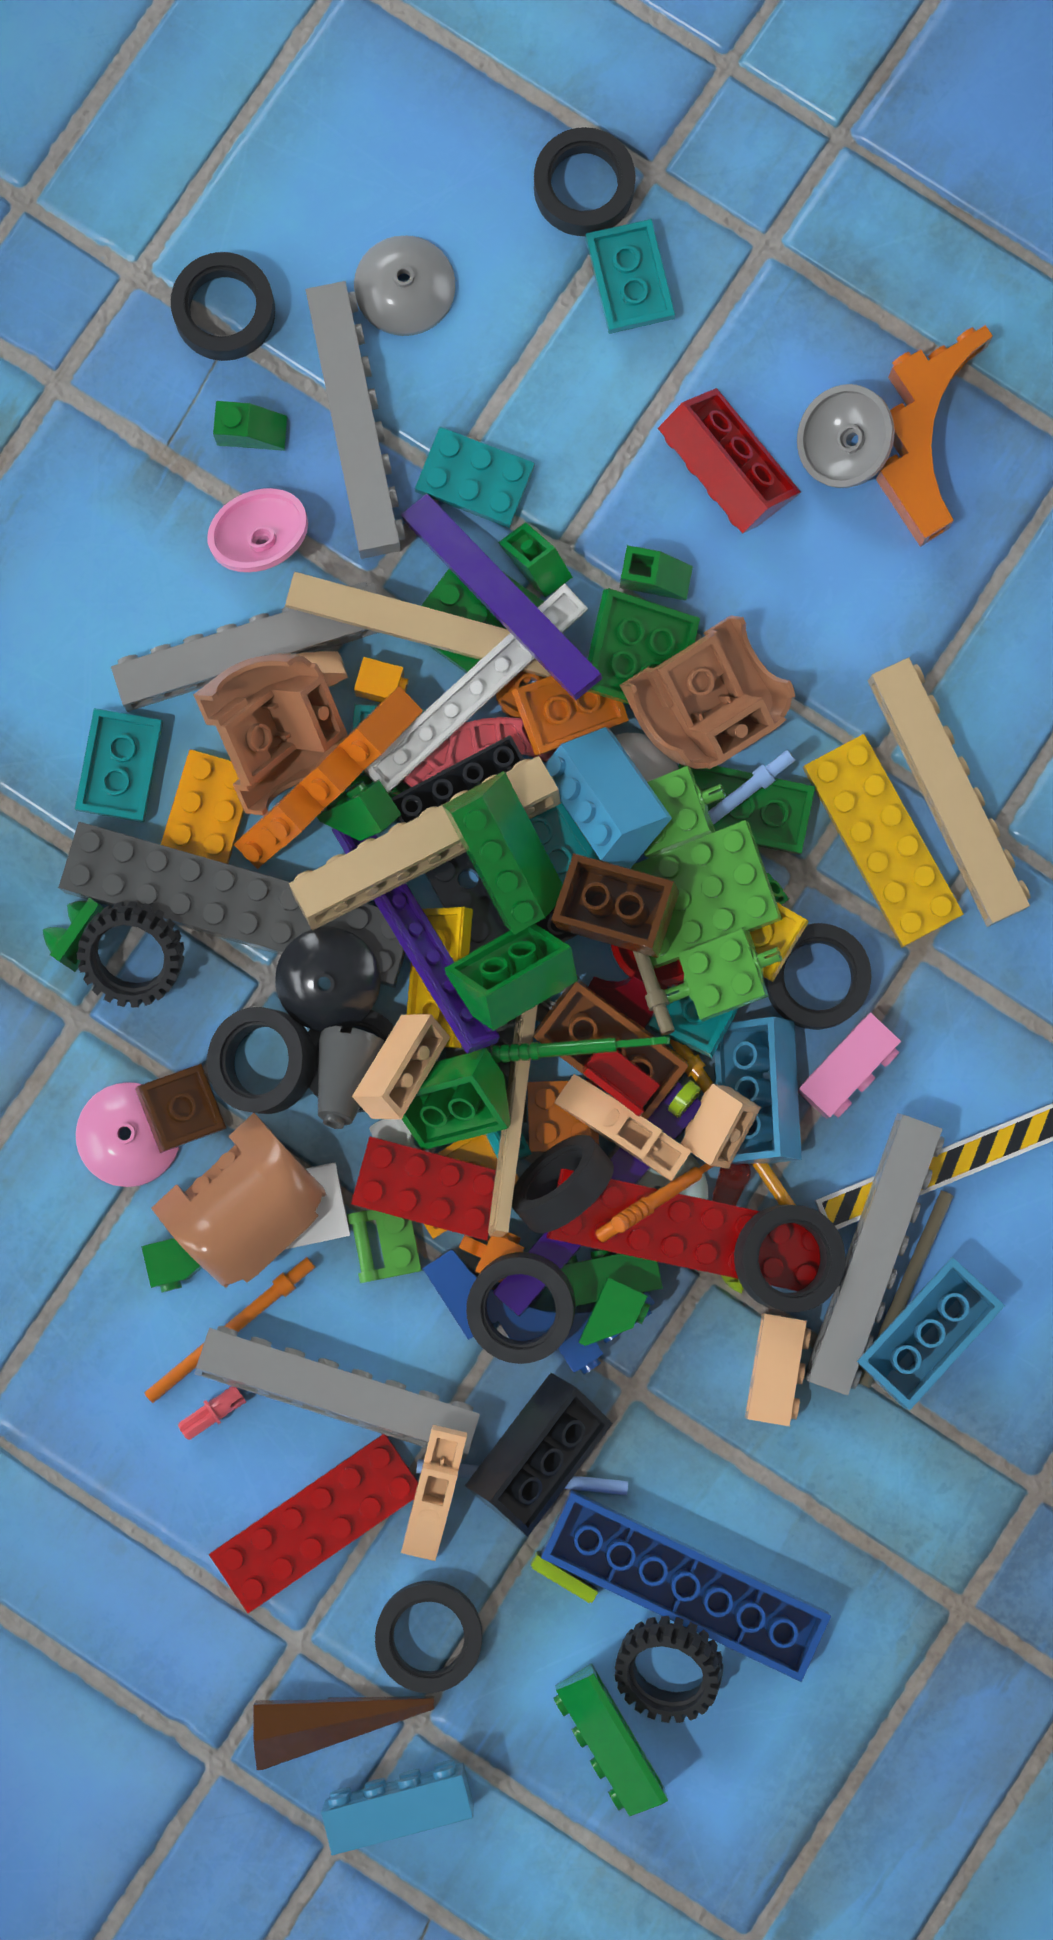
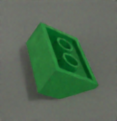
M536 924L516 935L508 931L444 968L447 977L471 1015L493 1031L578 981L571 946Z
M487 1048L437 1061L404 1114L402 1121L422 1150L508 1129L510 1126V1116L504 1074Z

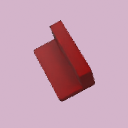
M619 1051L593 1053L582 1067L584 1075L638 1117L644 1112L643 1106L660 1086L656 1080Z

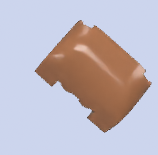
M733 615L727 617L703 632L705 636L655 668L647 667L620 684L646 736L664 755L676 763L694 769L713 768L766 736L787 720L784 717L790 709L792 698L795 697L793 685L790 680L781 679L773 675L758 659L746 633V622L743 617Z
M278 653L241 661L227 668L193 694L206 725L216 726L239 778L233 783L234 789L247 814L264 816L268 813L269 805L276 796L288 788L297 785L348 736L323 673L316 663H311L304 656Z
M255 1113L249 1116L229 1135V1138L235 1145L223 1154L208 1171L197 1178L185 1192L176 1184L151 1208L183 1249L225 1288L229 1284L242 1279L246 1283L249 1282L269 1265L319 1216L315 1211L321 1202V1198L326 1195L324 1187L273 1134L272 1130Z

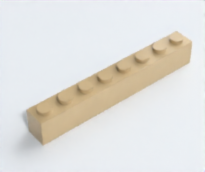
M908 657L872 674L868 680L869 686L986 926L989 927L1025 910L1030 906L1028 902L1031 898L1029 890L1023 880H1017L1012 870L1015 868L1014 859L1007 849H1002L997 839L1000 837L998 826L992 818H987L982 808L985 806L984 798L977 787H972L967 777L970 775L969 767L962 756L957 757L952 745L955 744L953 734L947 725L942 726L937 716L940 713L939 706L934 696H928L922 685L925 683V678L920 667L917 664L913 665Z
M539 756L531 760H521L514 765L512 770L506 772L529 819L561 804L559 789ZM492 775V776L488 777V778L485 779L483 782L489 780L490 778H492V777H494V776H496V775ZM467 790L455 794L451 800L467 792ZM433 806L424 810L418 818L408 823H398L390 828L388 833L376 839L369 838L361 842L357 849L345 855L338 854L331 857L325 865L318 869L300 873L294 881L289 883V886L313 931L465 853L466 850L443 806Z

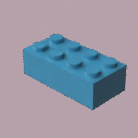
M447 1760L435 1764V1770L422 1774L420 1769H413L399 1774V1780L386 1783L385 1778H380L365 1783V1789L351 1792L350 1787L332 1791L330 1793L331 1798L325 1800L321 1811L331 1855L472 1819L474 1803L464 1763L455 1765L454 1760Z

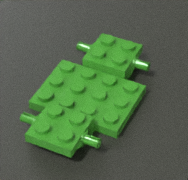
M688 766L647 782L672 819L644 851V855L648 859L633 864L630 869L674 881L679 890L677 902L659 957L649 956L654 969L680 959L684 971V983L665 989L666 995H669L667 996L668 1001L673 1003L689 996L695 1004L699 1019L705 1021L769 997L763 981V967L781 962L782 956L779 955L781 953L778 947L758 954L750 932L782 920L749 822L744 820L715 832L707 805L726 798L725 790L720 783L717 786L702 791L696 784L693 772Z

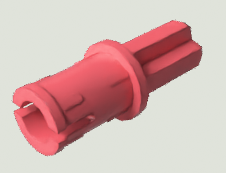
M231 1386L209 1402L207 1400L203 1401L205 1405L179 1422L178 1427L184 1437L190 1440L215 1422L218 1425L222 1423L220 1421L222 1418L245 1404L246 1400L236 1387Z

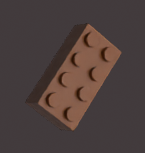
M578 978L577 982L565 989L536 1027L533 1035L540 1043L615 1037L616 1041L655 1037ZM666 1044L617 1048V1051L660 1084L659 1088L643 1106L644 1112L641 1116L648 1120L689 1066L688 1062ZM593 1054L559 1057L583 1074L582 1067Z

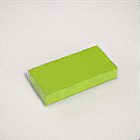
M536 1552L531 1561L532 1569L589 1604L594 1601L598 1594L596 1587L575 1574L542 1559L541 1554Z

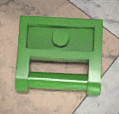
M374 1210L347 1214L348 1225H352L359 1258L361 1273H358L360 1283L422 1271L411 1220ZM376 1220L385 1264V1268L376 1270L366 1222Z

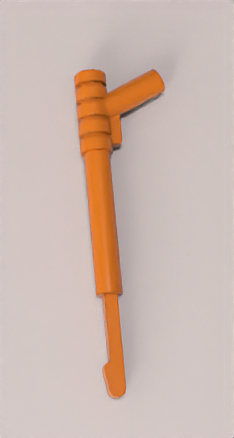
M705 1163L699 1168L693 1167L647 1198L640 1199L614 1216L610 1222L597 1229V1238L601 1242H605L619 1232L626 1231L640 1220L652 1214L654 1209L702 1178V1174L714 1166Z

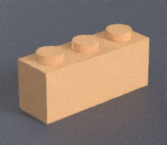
M431 1014L401 1015L352 1097L371 1119H402L450 1039V1036Z
M762 1313L745 1418L789 1427L791 1419H797L800 1399L794 1398L796 1384L802 1385L805 1374V1364L800 1363L802 1349L808 1350L811 1337V1329L806 1328L807 1321Z

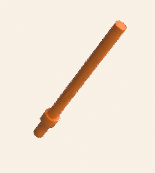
M306 1257L287 1274L282 1272L272 1281L273 1285L224 1325V1327L239 1332L282 1295L286 1297L296 1289L295 1284L316 1268L315 1265ZM204 1343L144 1392L152 1403L157 1401L196 1368Z

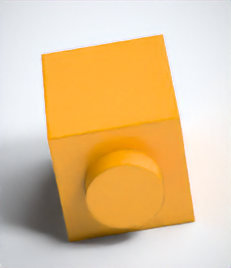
M363 657L354 688L355 695L381 703L398 686L406 692L409 679L404 678V669L401 666Z

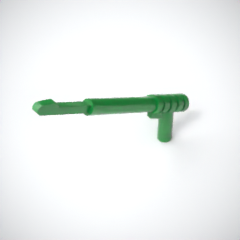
M615 1037L541 1044L531 1042L530 1044L521 1043V1045L511 1044V1046L507 1044L501 1047L500 1045H494L492 1047V1057L496 1063L520 1061V1059L522 1061H529L530 1059L539 1060L544 1057L617 1052V1048L670 1044V1037L616 1041Z

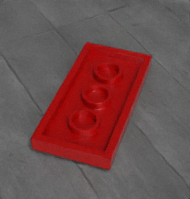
M369 1136L351 1204L487 1241L496 1170Z

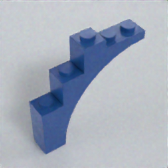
M452 1249L425 1266L423 1270L469 1340L473 1335L467 1321L466 1306L470 1289L477 1276L466 1267ZM490 1290L487 1299L489 1319L492 1324L499 1321L510 1339L517 1341L533 1340L546 1333L552 1326L556 1312L528 1307L518 1317L492 1293L494 1290ZM648 1291L643 1292V1294L647 1295L645 1303L650 1306L655 1304ZM650 1309L648 1310L646 1317L652 1314ZM591 1312L575 1313L571 1329L565 1341L558 1348L573 1373L581 1370L584 1375L601 1364L598 1357L603 1355V1352L596 1342L587 1346L578 1343ZM621 1333L603 1339L604 1343L611 1341Z

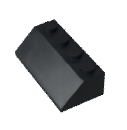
M550 1372L465 1484V1487L485 1505L528 1537L613 1423L577 1387Z

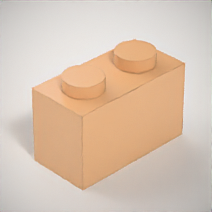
M712 1083L710 1089L702 1096L701 1106L694 1119L687 1125L685 1136L680 1144L710 1166L729 1169L761 1107L731 1087Z

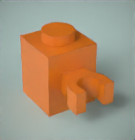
M509 1232L501 1238L491 1236L487 1245L464 1235L459 1246L460 1249L481 1258L475 1270L478 1273L495 1259L506 1254L523 1252L525 1247L519 1245L520 1237Z

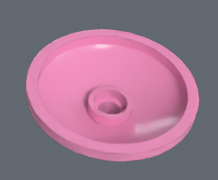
M273 488L249 491L229 501L215 515L208 530V546L216 561L227 569L237 572L267 570L287 560L300 547L307 534L308 516L301 501L287 491Z
M119 1083L99 1091L84 1106L76 1126V1144L83 1163L100 1180L115 1186L136 1187L154 1181L171 1166L179 1150V1147L163 1153L159 1152L135 1090L137 1086L142 1085L139 1083ZM124 1127H128L131 1130V1136L128 1140H122L119 1136L120 1130Z

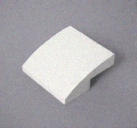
M336 1162L306 1168L324 1187L326 1195L321 1198V1202L315 1211L319 1216L286 1249L350 1236Z

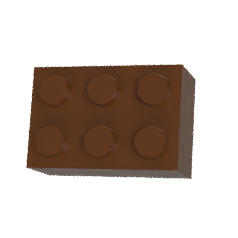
M573 853L551 920L558 930L658 958L677 902L679 890L674 881Z

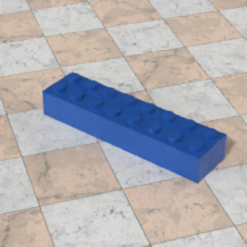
M571 1489L541 1552L542 1559L661 1616H669L670 1620L674 1622L676 1617L684 1619L683 1626L688 1627L689 1623L692 1622L698 1625L697 1633L704 1629L709 1634V1639H714V1641L802 1682L831 1618V1615L820 1607Z

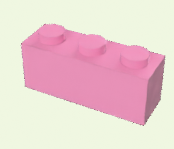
M870 1012L798 1088V1093L824 1118L828 1119L833 1114L839 1118L852 1104L848 1099L856 1089L862 1093L875 1080L876 1077L872 1072L880 1063L886 1067L899 1054L895 1047L901 1040Z

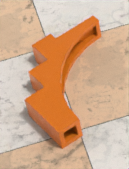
M986 325L976 331L973 327L966 330L957 337L956 340L958 342L949 348L943 345L934 350L928 356L929 360L920 349L912 355L910 352H906L892 362L893 367L888 378L907 405L905 407L901 403L890 410L895 430L893 446L901 458L897 454L888 458L881 468L876 481L920 547L947 531L954 521L941 497L934 474L931 447L934 419L941 397L951 380L968 361L988 347L993 335Z
M398 686L308 775L233 845L257 869L260 868L282 847H285L298 836L363 770L381 756L423 710Z

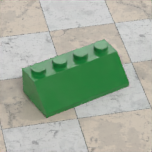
M503 771L442 805L504 925L516 935L546 918L557 904L563 883L506 773Z
M591 1663L555 1685L558 1695L553 1697L563 1716L570 1714L576 1726L571 1730L580 1746L583 1748L588 1745L593 1753L594 1758L590 1760V1763L598 1777L602 1779L606 1776L613 1789L608 1791L618 1811L625 1808L630 1817L667 1802L668 1798L665 1787L593 1664Z

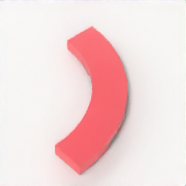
M497 717L465 722L405 777L402 782L409 787H413L511 735L521 755L533 758L539 756L545 763L557 748L535 756L521 718Z

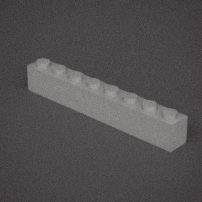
M346 281L307 288L305 290L360 558L364 559L401 551L399 540H404L405 534L402 519H394L392 508L399 507L395 486L388 487L386 475L392 474L388 454L381 455L379 442L385 441L382 422H374L372 410L379 408L375 389L367 388L366 377H371L372 374L368 356L361 357L359 345L365 344L362 325H354L352 313L358 312L355 292L347 291Z
M366 582L350 586L378 594L375 584L367 586ZM284 607L282 608V613L269 616L268 613L259 614L249 619L250 623L238 627L236 624H227L217 628V633L206 637L203 634L189 636L183 640V644L171 647L170 644L157 646L150 650L151 654L139 658L137 655L122 657L118 660V664L111 666L122 704L126 711L129 712L199 690L227 668L250 658L278 653L298 654L323 651L379 632Z
M897 1113L845 1258V1269L841 1282L832 1295L804 1374V1378L808 1382L847 1396L851 1388L856 1389L862 1370L858 1368L859 1363L857 1360L872 1345L873 1336L870 1335L874 1322L879 1323L884 1313L885 1303L881 1301L886 1288L890 1290L895 1282L897 1270L894 1269L897 1256H903L909 1241V1237L905 1235L910 1222L914 1223L921 1207V1204L917 1202L921 1189H927L932 1177V1170L929 1169L933 1156L938 1157L943 1147L944 1137L940 1136L942 1128Z
M218 1326L217 1330L212 1328L208 1330L196 1366L195 1375L425 1448L428 1445L432 1425L467 1432L462 1459L464 1460L469 1453L480 1416L479 1413L473 1412V1407L469 1404L459 1401H453L452 1405L439 1401L440 1396L423 1390L416 1394L405 1390L406 1385L393 1380H386L385 1383L372 1380L373 1375L366 1371L353 1369L352 1373L338 1369L339 1364L328 1359L319 1358L318 1362L304 1358L305 1353L297 1349L286 1347L284 1351L272 1348L271 1342L258 1337H251V1341L237 1337V1331L224 1326Z

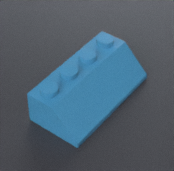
M604 727L561 744L545 763L546 769L559 789L560 800L602 861L630 869L672 819L609 728Z
M773 1016L732 1022L714 1053L716 1084L733 1088L760 1106L761 1109L731 1164L779 1163L802 1160L794 1021Z
M951 1257L863 1353L857 1362L904 1409L911 1410L1005 1305L957 1260Z

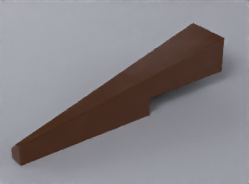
M434 1696L328 1697L327 1700H256L253 1705V1742L256 1769L264 1770L434 1709Z

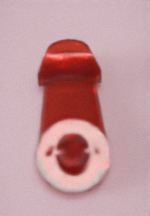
M731 1164L729 1169L720 1167L712 1201L736 1206L750 1179L751 1171L749 1165Z

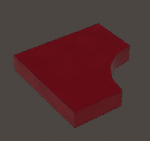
M639 970L630 978L622 981H606L594 976L588 986L643 1028L646 1027L654 1013L648 1008L645 999L647 991ZM658 982L661 989L665 990L668 988L666 985Z

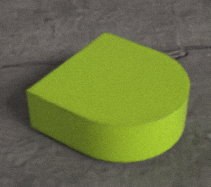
M690 1080L672 1100L668 1111L677 1118L681 1117L700 1095V1087Z

